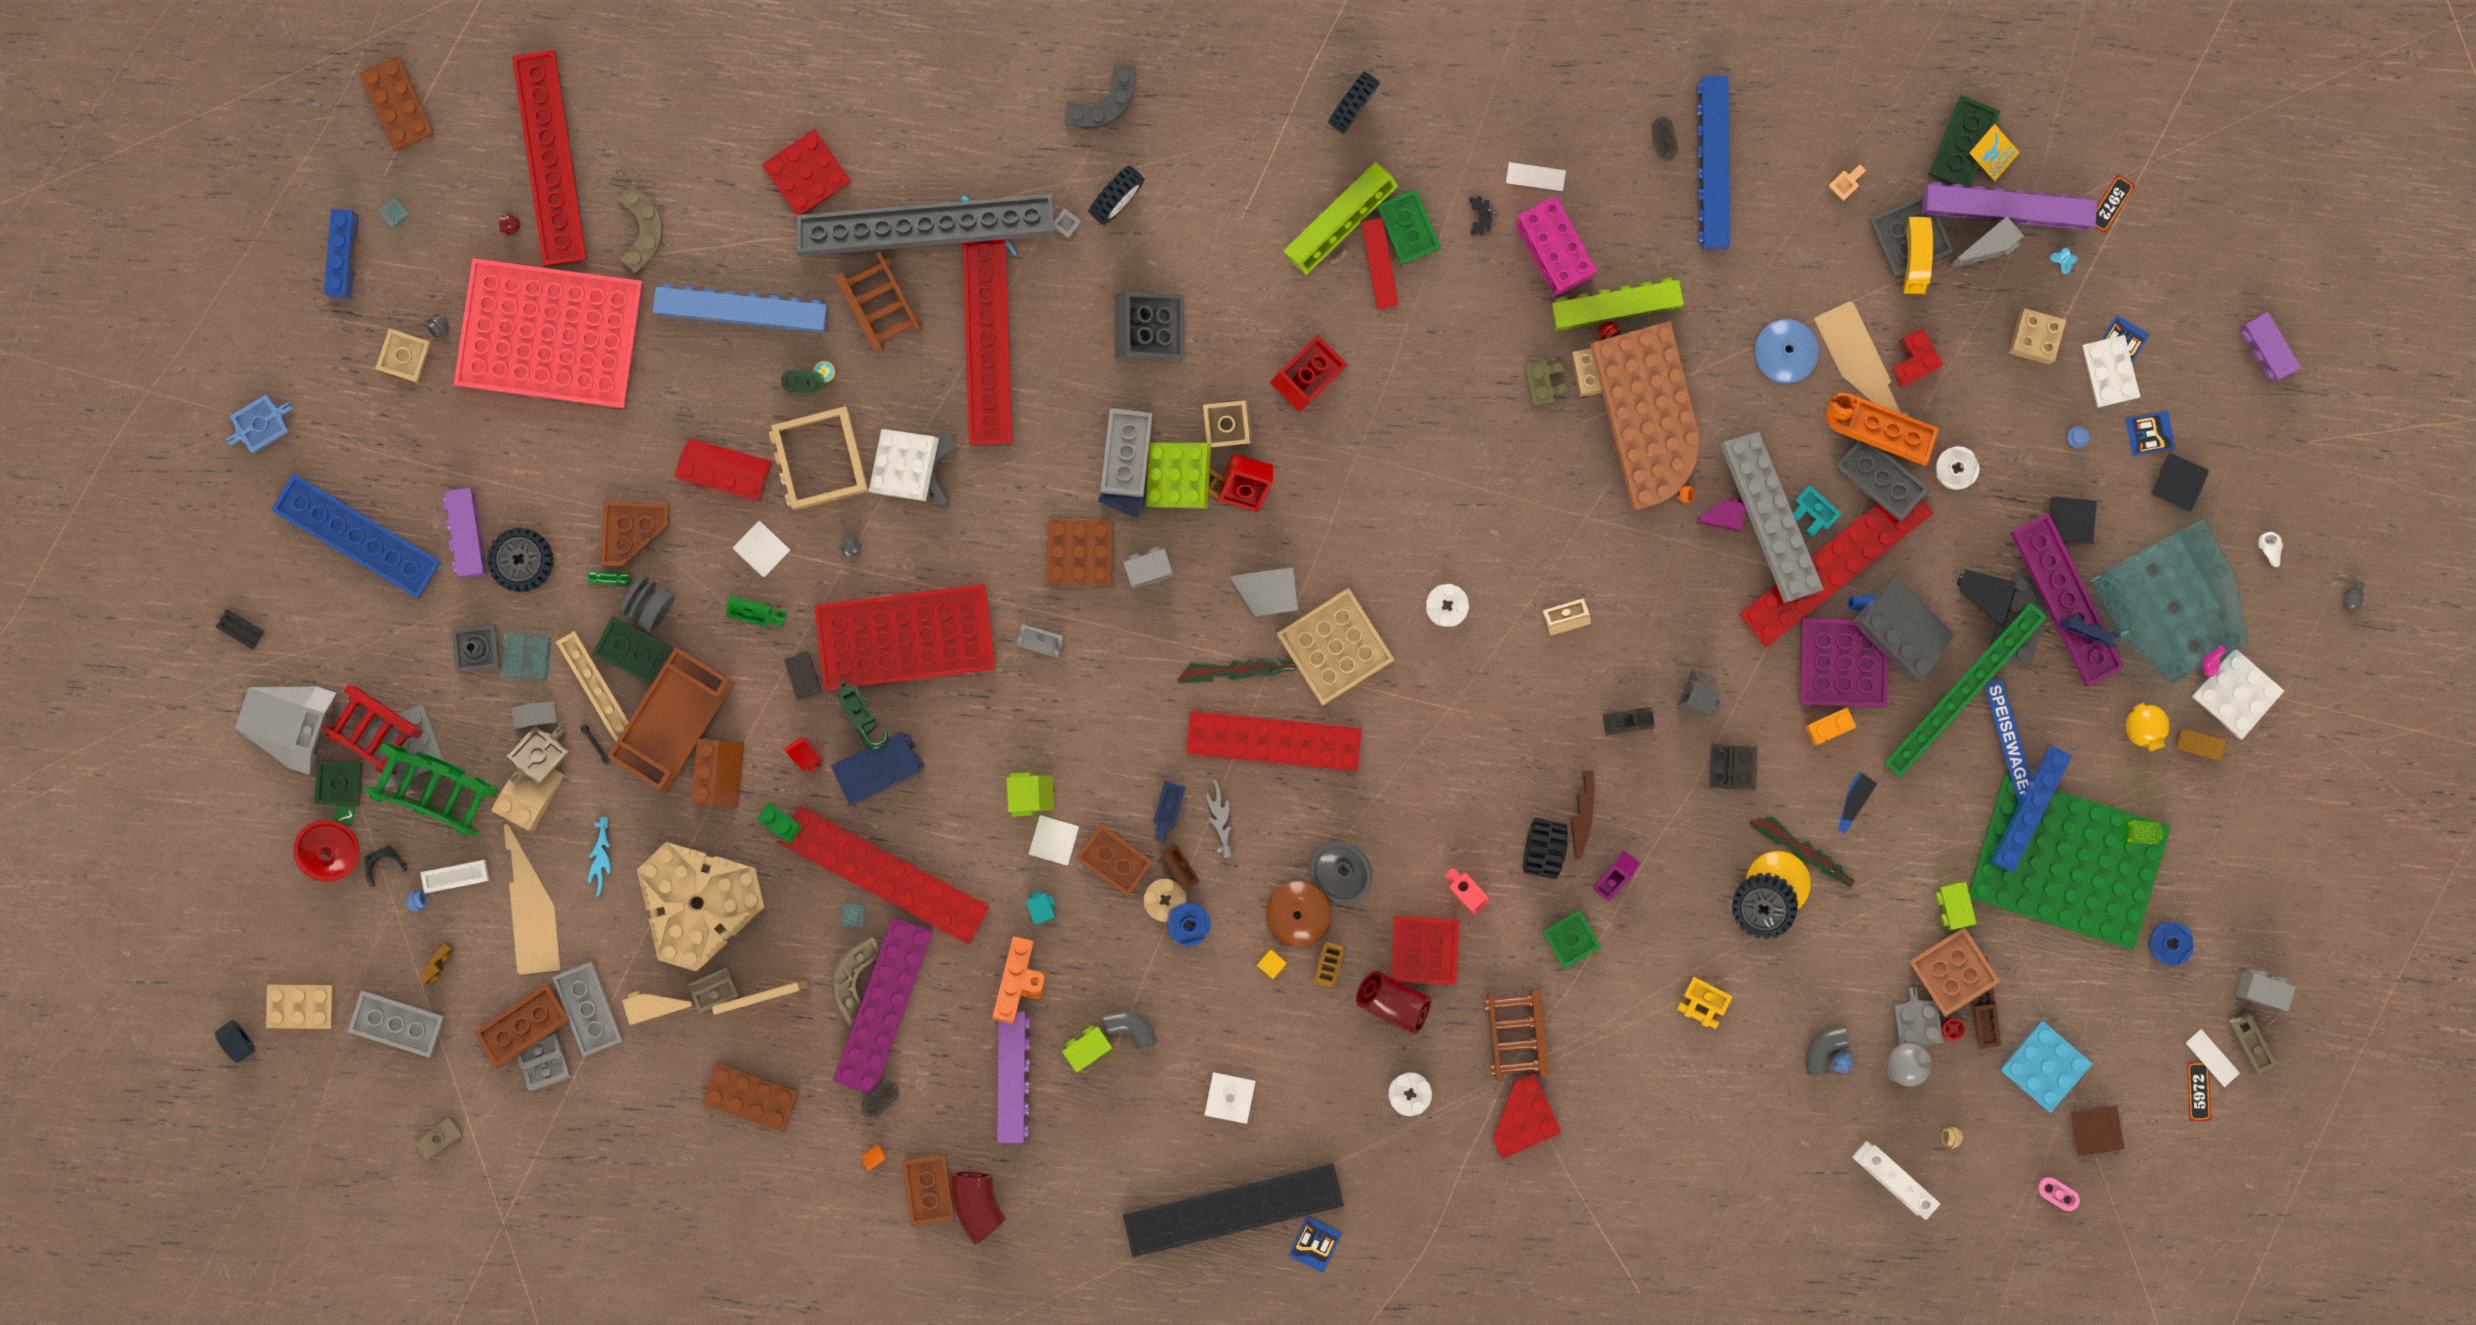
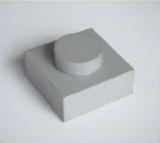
M1064 208L1055 219L1054 228L1069 239L1082 222Z

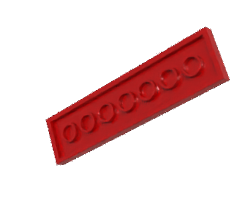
M1190 711L1186 754L1358 771L1362 728Z

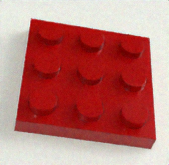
M815 129L762 164L796 215L806 214L851 183V180Z
M1394 916L1391 978L1399 982L1456 985L1459 920Z

